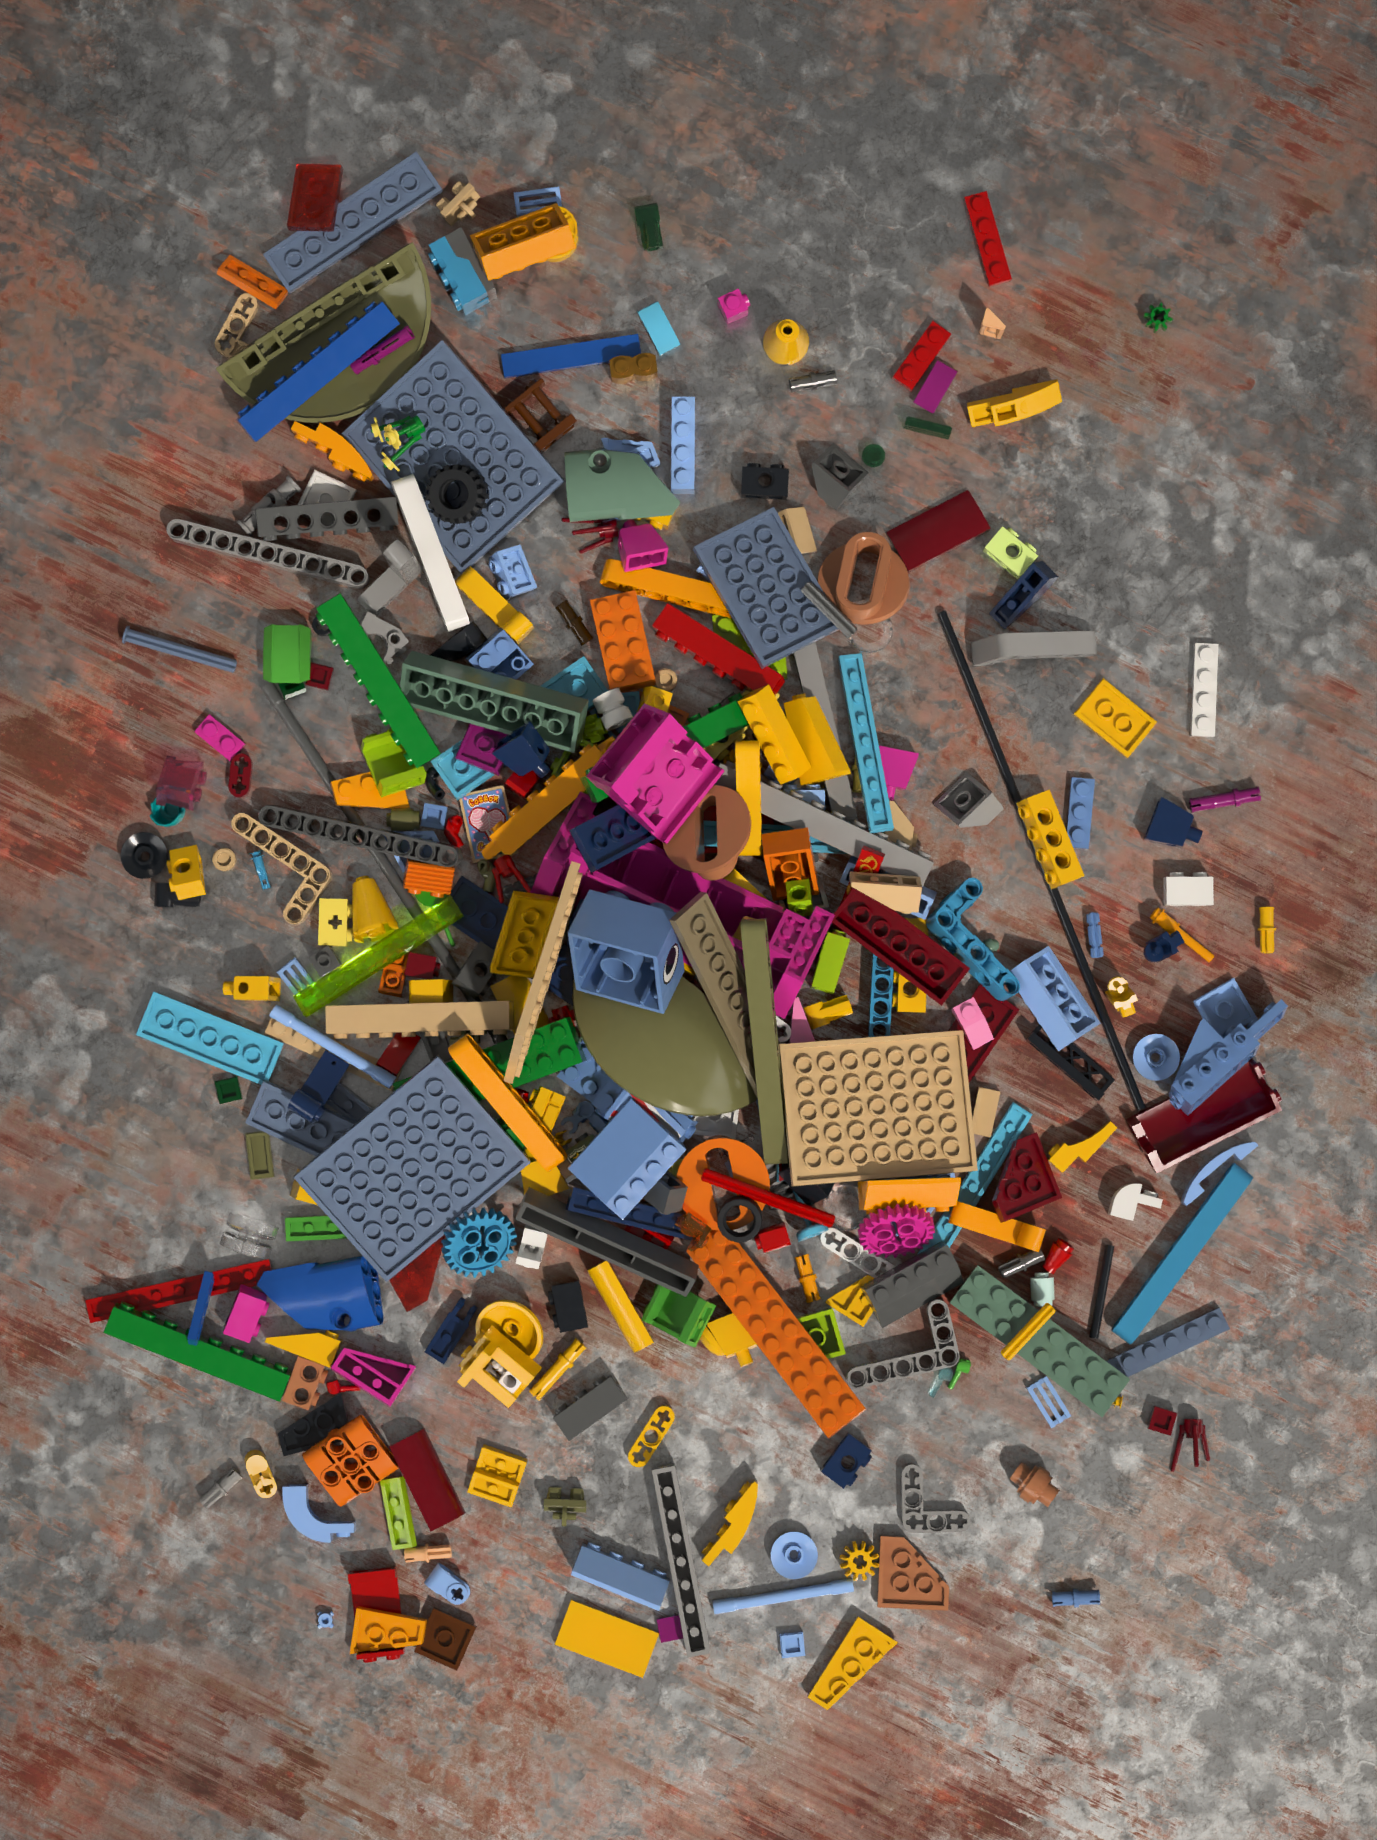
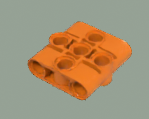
M361 1414L341 1428L331 1430L326 1438L302 1453L308 1467L340 1507L360 1494L370 1492L375 1484L399 1469L391 1451L367 1419ZM338 1439L341 1440L343 1444L336 1446L333 1445L331 1442L333 1440ZM374 1445L376 1449L368 1451L364 1447ZM347 1458H354L357 1461L349 1464L345 1460ZM335 1471L337 1475L330 1477L326 1472ZM361 1476H368L370 1480L363 1482L359 1478Z

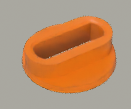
M715 1135L694 1147L684 1157L676 1178L688 1186L682 1207L686 1214L699 1225L720 1231L717 1222L719 1211L714 1186L701 1180L703 1170L705 1168L710 1169L707 1152L714 1148L727 1150L733 1178L768 1191H770V1179L765 1163L755 1150L738 1140L723 1135ZM754 1200L762 1211L766 1204ZM740 1205V1212L738 1214L726 1216L728 1227L731 1230H735L752 1222L754 1217L750 1209Z

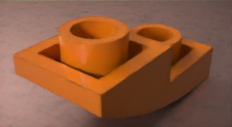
M388 944L378 993L402 997L406 975L404 974L411 948Z

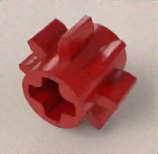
M568 1005L551 1010L553 1017L548 1018L550 1024L571 1017L575 1027L574 1009L569 1010Z

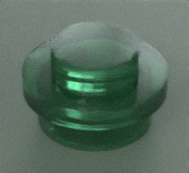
M877 444L866 446L862 452L863 462L872 468L879 467L885 460L884 449Z

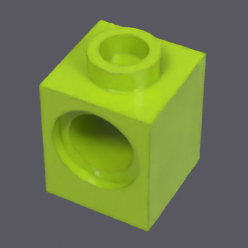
M809 879L786 882L789 910L803 917L811 916L813 913V903Z

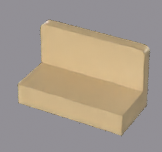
M789 508L778 512L801 554L817 551L805 508Z
M977 1087L972 1108L974 1134L991 1137L1000 1091Z

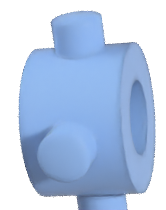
M332 1611L330 1613L318 1612L319 1624L317 1627L320 1629L322 1627L333 1628L334 1613Z

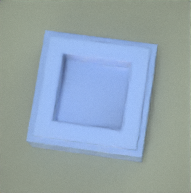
M803 1631L779 1633L782 1658L805 1656Z

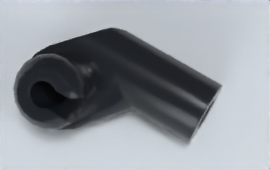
M430 767L426 771L425 784L429 793L436 800H441L445 796V792L434 781L439 777V773L434 767Z

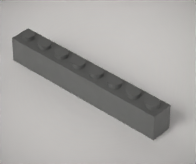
M528 1188L519 1205L515 1220L687 1297L696 1281L699 1269L698 1264L596 1217L565 1210L567 1204L535 1189Z

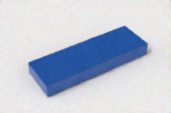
M204 1271L187 1337L188 1344L197 1346L199 1343L215 1280L213 1272Z

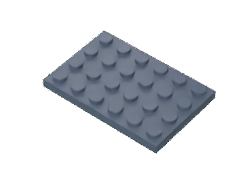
M774 507L693 547V552L761 669L839 630L801 592L802 587L806 583L812 582L825 595Z

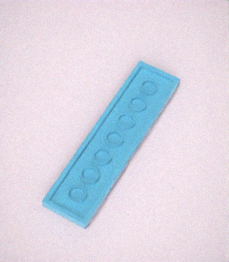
M584 656L541 685L544 688L589 700L587 711L594 707L593 699L608 691ZM462 740L430 761L457 801L495 775L455 758Z

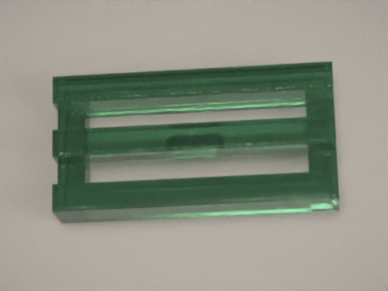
M909 416L906 418L904 425L906 430L949 440L952 430L950 426Z

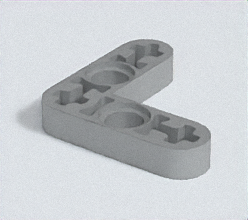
M913 1463L907 1464L902 1468L901 1505L902 1524L905 1530L911 1533L963 1532L969 1528L971 1520L967 1512L963 1510H923L922 1470ZM910 1468H914V1471L918 1472V1476L914 1477V1485L919 1484V1488L908 1487L905 1489V1484L910 1485L909 1477L905 1476V1473H908ZM911 1491L919 1495L918 1502L913 1505L908 1504L905 1499L907 1493ZM950 1514V1519H957L958 1515L961 1514L962 1518L966 1519V1522L962 1523V1527H958L957 1523H949L951 1527L946 1528L947 1518L945 1515ZM912 1515H915L917 1520H923L922 1515H926L925 1522L927 1528H922L923 1523H917L915 1528H911L910 1524L906 1523V1520H910ZM933 1515H940L943 1518V1524L938 1528L930 1525L929 1521Z

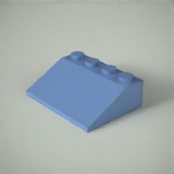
M630 1098L567 1168L623 1220L686 1151L683 1142Z

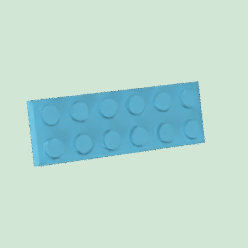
M154 991L136 1033L137 1036L262 1085L264 1080L270 1081L285 1044Z

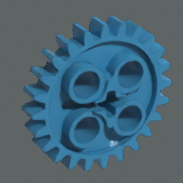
M485 1207L481 1209L480 1213L473 1209L470 1216L464 1212V1219L461 1220L456 1217L457 1224H449L451 1232H444L447 1239L441 1240L444 1246L441 1248L444 1254L443 1257L451 1270L455 1269L457 1274L462 1272L465 1277L470 1272L474 1278H476L478 1272L485 1276L488 1269L494 1273V1266L497 1265L501 1268L502 1260L509 1261L507 1254L514 1253L511 1246L517 1245L514 1239L517 1237V1234L514 1231L515 1227L501 1211L496 1213L494 1208H491L488 1213Z

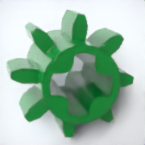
M1162 303L1156 308L1151 304L1149 306L1151 313H1144L1143 315L1144 318L1148 319L1145 327L1151 326L1154 328V333L1159 328L1166 331L1167 325L1165 322L1171 323L1173 321V318L1168 317L1171 309L1163 308ZM1155 315L1163 317L1161 321L1159 319L1155 321L1153 318Z

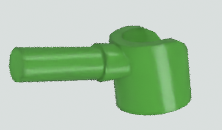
M959 1359L954 1376L947 1386L949 1389L952 1390L961 1372L969 1373L971 1367L970 1360Z

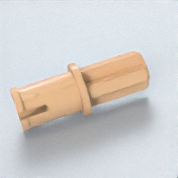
M425 1544V1546L404 1549L406 1563L414 1561H426L429 1563L430 1559L452 1557L450 1545L429 1546V1544Z

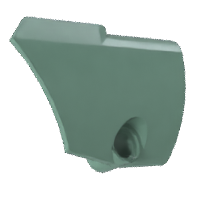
M601 447L564 453L570 522L610 518L626 520L673 515L680 504V501L652 471L639 453L612 451ZM596 454H604L607 462L603 465H598L594 460Z

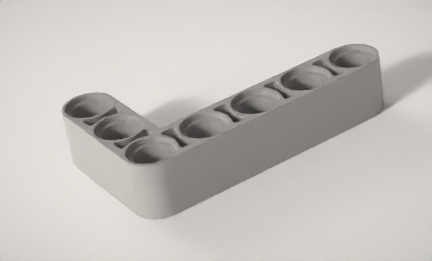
M398 539L383 553L389 568L357 599L368 612L376 616L422 571L416 557Z
M1095 631L1003 633L971 642L973 666H987L1010 659L1088 657L1097 655Z
M934 1299L926 1307L935 1347L853 1366L846 1373L848 1384L853 1388H864L956 1365L960 1356L947 1304L941 1299ZM936 1303H940L944 1307V1311L940 1316H934L931 1312L932 1306ZM941 1326L949 1329V1335L945 1339L937 1337V1329ZM947 1349L953 1350L955 1355L954 1359L950 1362H945L942 1359V1354ZM921 1356H931L932 1362L928 1367L920 1366L919 1359ZM901 1360L909 1363V1368L904 1373H900L896 1369L897 1363ZM882 1365L886 1368L884 1377L876 1378L873 1375V1370L876 1366ZM854 1371L863 1373V1380L860 1383H853L850 1380V1376Z

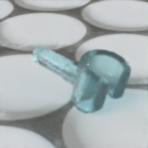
M944 1368L939 1370L936 1383L929 1394L931 1397H935L943 1380L951 1382L953 1369Z

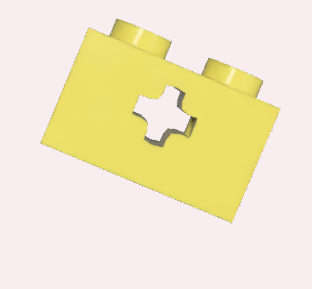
M319 898V946L348 947V942H352L353 928H349V918H352V904H350V900ZM335 916H338V920L342 921V925H338L337 929L330 924L331 921L335 920Z

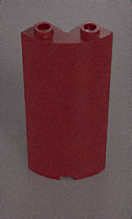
M1253 1059L1249 1060L1188 1116L1181 1109L1177 1110L1170 1103L1169 1097L1126 1119L1133 1136L1156 1174L1282 1111L1279 1104L1282 1101L1280 1094L1276 1089L1272 1090L1266 1084L1263 1077L1266 1072L1260 1062L1257 1063Z

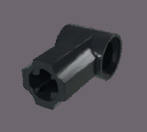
M155 883V907H200L201 896L178 900L176 892H171L169 883Z

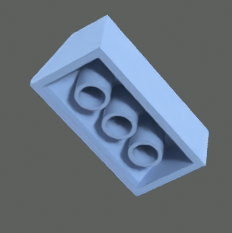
M1049 946L1010 970L1020 983L1019 994L1058 1051L1101 1024Z
M588 1542L587 1545L582 1543L571 1571L572 1576L657 1611L660 1610L670 1582V1578L666 1577L667 1573L656 1568L653 1571L645 1569V1564L632 1559L631 1562L623 1560V1555L610 1550V1553L601 1551V1546L595 1543Z

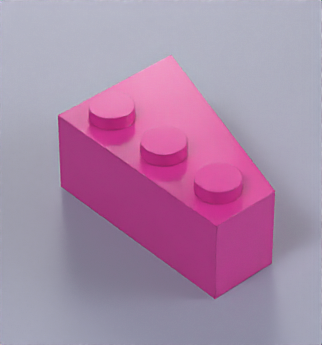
M343 1348L331 1367L332 1371L389 1408L416 1369L414 1365L400 1363Z

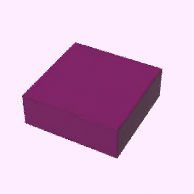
M679 1614L657 1618L661 1643L684 1639Z

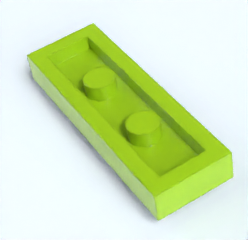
M399 1476L381 1480L380 1485L392 1550L417 1546L404 1477Z

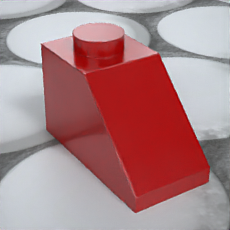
M533 770L524 776H519L513 772L505 784L513 792L527 800L526 798L532 793L542 778H539Z

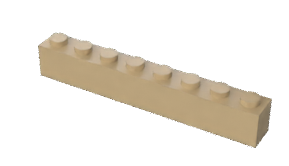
M514 1001L325 1006L326 1034H333V1039H347V1034H356V1038H370V1033H379V1038L393 1037V1033H402V1037H416V1032H424V1036H439V1032L447 1031V1036H461V1031H470V1035H484V1030H493V1035H505L507 1030H514Z

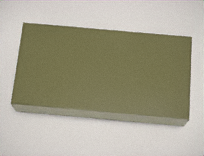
M263 1131L245 1133L251 1180L275 1177L270 1135Z

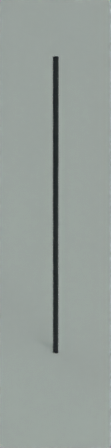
M946 610L942 611L937 615L1019 816L1016 803L1022 801V798ZM1019 816L1020 821H1021V823H1022V826H1023L1024 831H1025L1026 836H1027V828H1026V826H1025V824H1024L1023 819ZM1028 838V841L1036 858L1035 848L1033 846L1032 841ZM1036 858L1137 1111L1146 1108L1059 890L1058 888L1051 890L1050 885L1045 880L1041 863Z

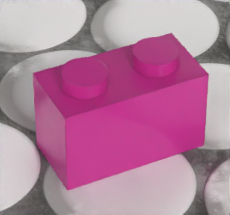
M241 1284L225 1322L223 1334L250 1343L252 1336L257 1337L261 1324L258 1323L261 1315H266L270 1304L266 1302L267 1295L264 1292Z

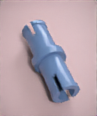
M1078 1589L1066 1592L1052 1591L1053 1607L1074 1605V1608H1079V1605H1100L1099 1590L1078 1591Z

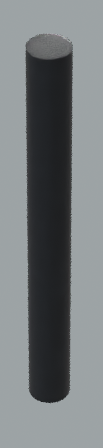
M1105 1245L1090 1338L1099 1339L1115 1246Z

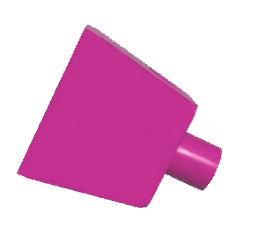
M634 520L624 522L623 528L619 530L618 549L624 572L666 564L668 546L651 524L637 525Z
M879 746L889 801H894L896 789L905 791L919 753Z

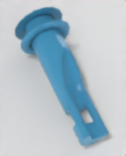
M262 850L249 854H252L251 859L254 861L262 889L264 890L271 888L261 856L260 851Z

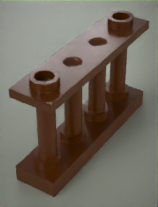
M542 378L538 381L536 379L532 380L525 387L526 391L506 406L504 410L508 415L515 410L520 414L537 435L536 439L538 441L534 445L541 453H544L577 426L578 423L572 414L567 417L562 415L541 389L545 386V381ZM533 395L555 420L554 424L556 426L550 431L544 430L523 405Z

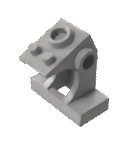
M368 611L363 613L359 621L367 635L376 634L384 640L386 650L382 659L388 665L394 661L391 658L393 655L399 657L408 649L405 646L409 642L399 628ZM391 636L396 637L397 641L395 644L391 642Z

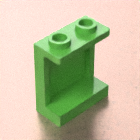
M657 1284L650 1303L644 1308L641 1320L670 1334L684 1344L696 1347L716 1305L692 1292H689L687 1297Z

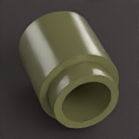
M391 808V813L386 814V826L391 827L393 832L420 829V811H414V808Z

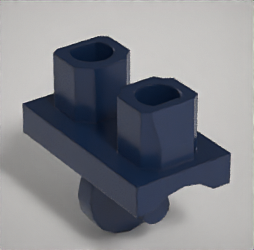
M1166 931L1146 942L1143 954L1148 961L1158 963L1179 952L1177 947L1183 944L1184 940L1179 931H1175L1170 935Z

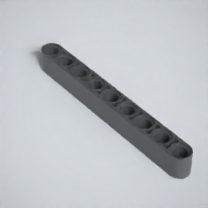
M266 805L258 813L259 821L268 827L443 867L459 865L463 859L462 850L455 845L279 805ZM270 809H272L276 814V818L273 822H271L267 817V813ZM292 814L298 818V824L295 827L289 822ZM315 819L320 822L318 832L312 829V822ZM337 824L343 829L340 837H337L334 833V827ZM359 829L365 833L363 842H359L356 838V833ZM382 834L387 837V845L385 847H381L378 842ZM404 839L410 844L408 852H404L401 849V842ZM425 845H429L432 848V855L429 858L423 853ZM448 850H452L455 854V859L452 863L448 862L445 857Z

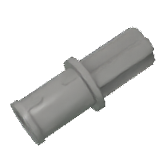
M232 1467L218 1481L215 1480V1485L200 1497L201 1504L205 1508L211 1507L221 1496L227 1495V1492L242 1479V1476Z

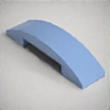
M1256 1142L1237 1144L1210 1158L1189 1181L1183 1193L1181 1203L1187 1206L1202 1194L1204 1189L1199 1183L1233 1155L1236 1160L1241 1161L1258 1144Z

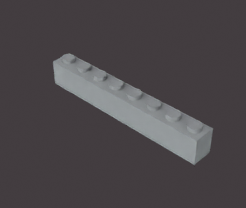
M675 1463L652 1467L687 1658L710 1654L709 1639Z

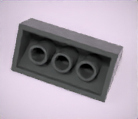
M941 1241L865 1283L860 1288L880 1326L884 1328L959 1286L964 1281L959 1266L948 1245Z

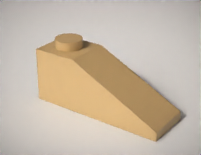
M850 871L851 887L894 911L904 914L919 912L922 892L920 877Z

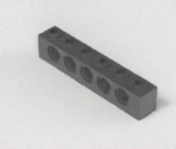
M396 497L255 509L258 537H263V541L277 540V535H286L287 539L301 538L300 533H310V537L324 536V531H333V535L347 534V529H356L357 533L371 532L370 527H379L380 531L394 530L393 525H399ZM372 508L380 512V518L376 522H371L367 517L368 511ZM349 510L354 511L357 515V520L353 524H348L344 520V514ZM325 512L331 513L334 517V521L330 526H325L321 523V516ZM302 514H306L310 518V525L307 528H301L297 523L298 517ZM279 516L287 520V526L283 530H278L274 526V520Z

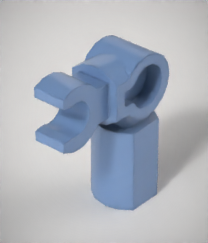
M586 1100L579 1103L572 1111L573 1115L564 1118L560 1124L563 1126L567 1121L572 1122L573 1129L569 1131L571 1135L578 1130L579 1123H584L587 1119L590 1121L588 1124L597 1133L609 1121L597 1114L595 1106Z

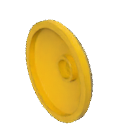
M497 1300L488 1304L480 1312L476 1321V1336L482 1329L486 1332L492 1325L531 1359H534L541 1350L543 1344L541 1324L535 1314L523 1304L512 1300Z

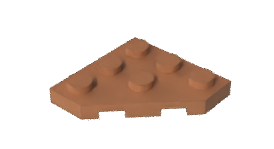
M880 1535L877 1607L948 1611L949 1586L904 1536Z

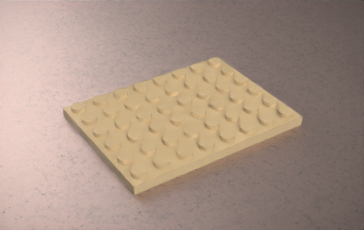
M571 861L515 1033L504 1082L513 1084L514 1078L520 1077L573 912L583 873L579 872L580 863Z
M963 1030L779 1044L791 1187L978 1171Z

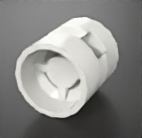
M619 688L609 690L592 701L597 712L603 714L601 720L606 731L619 728L630 722L633 718L629 707L623 706L625 699Z

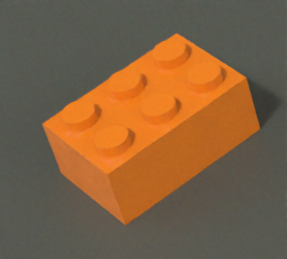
M808 827L761 834L763 856L773 901L787 899L786 882L809 879L812 895H818L817 871Z

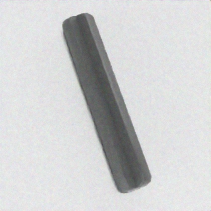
M808 582L802 587L801 592L847 638L856 633L857 627L812 582Z

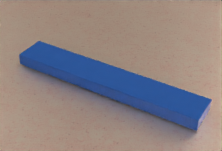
M638 334L506 353L501 354L505 379L610 363L609 360L616 356H630L633 358L641 354Z

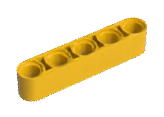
M736 741V792L746 802L752 822L748 842L738 856H762L760 741Z

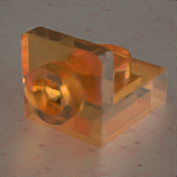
M689 1212L678 1217L675 1225L681 1229L684 1235L693 1237L688 1249L694 1251L698 1248H703L708 1242L709 1237L707 1235L711 1228Z

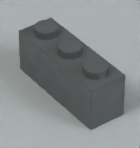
M604 1375L593 1382L595 1387L588 1392L585 1389L574 1396L576 1401L569 1406L565 1402L554 1410L556 1415L553 1416V1419L568 1441L575 1438L627 1400V1397L611 1375L607 1378Z

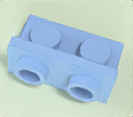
M521 545L497 551L488 558L490 571L495 575L498 583V591L506 601L516 595L537 588Z

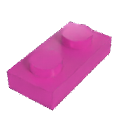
M210 714L194 731L230 762L246 745Z

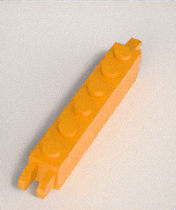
M612 736L599 745L595 744L593 747L588 744L579 752L581 757L574 762L571 759L561 768L564 771L558 777L552 775L543 783L546 787L540 793L537 790L531 793L526 798L528 803L521 808L520 805L515 807L509 813L511 817L505 823L501 820L492 827L491 830L494 833L489 836L492 841L482 849L483 857L488 860L498 855L501 851L507 855L513 854L577 798L580 791H586L580 778L586 775L585 770L595 766L615 741V738Z

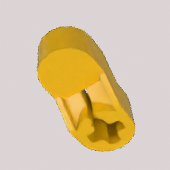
M249 1451L245 1455L244 1461L253 1486L260 1497L269 1498L276 1493L277 1485L268 1461L262 1451Z

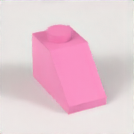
M974 997L951 1009L973 1050L994 1039Z

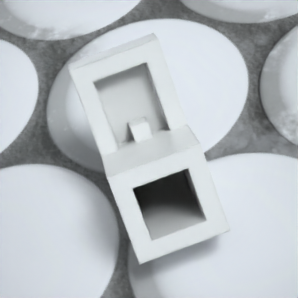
M1126 1184L1114 1193L1108 1215L1133 1221L1137 1203L1161 1209L1163 1199L1157 1198L1158 1193L1147 1190L1140 1194L1142 1184Z
M525 1225L516 1264L527 1268L539 1269L548 1234Z

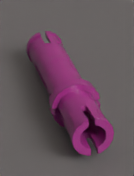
M405 326L383 342L367 350L351 363L350 367L358 375L371 365L379 364L382 358L414 339V333L408 326Z
M1258 786L1243 790L1236 788L1232 789V792L1189 798V804L1193 805L1190 806V811L1194 813L1231 805L1239 807L1243 803L1261 801L1260 789Z

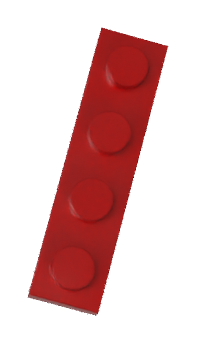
M987 191L964 197L988 286L992 287L1010 282L1012 280Z

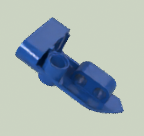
M363 1255L321 1264L306 1263L265 1271L257 1283V1286L274 1303L307 1330H343L353 1332L357 1329L383 1324L384 1318L378 1272ZM349 1315L350 1322L345 1326L344 1319Z

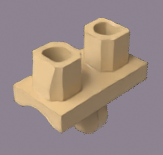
M458 181L452 188L455 197L451 201L444 197L436 204L441 211V215L451 227L458 220L462 221L466 216L471 219L476 216L472 210L477 206L476 201L480 196L470 183L465 185Z

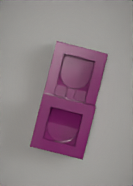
M937 360L913 403L934 414L958 371Z

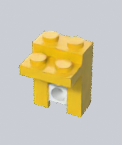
M491 1325L486 1332L482 1329L473 1341L476 1342L474 1347L469 1345L460 1355L464 1359L458 1366L461 1368L459 1372L463 1375L457 1382L465 1388L473 1378L509 1408L542 1367Z

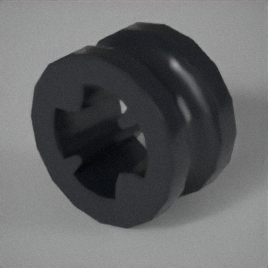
M315 617L312 622L313 630L320 636H327L331 632L328 628L326 631L323 629L318 630L319 620Z

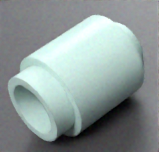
M1049 1272L1035 1273V1277L1030 1278L1031 1300L1034 1301V1306L1043 1307L1045 1303H1049L1052 1306V1300H1055L1054 1277L1049 1276Z

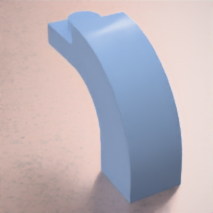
M285 1484L282 1487L283 1505L286 1515L292 1525L306 1537L319 1542L331 1543L333 1533H336V1537H350V1533L356 1531V1521H327L318 1517L312 1511L309 1504L308 1484Z

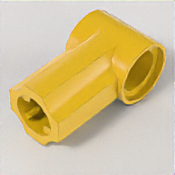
M847 995L824 1003L821 1001L803 1008L811 1030L830 1024V1021L853 1014Z

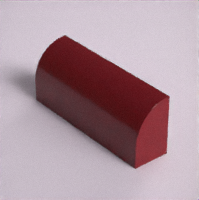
M425 1428L389 1446L430 1532L466 1513Z

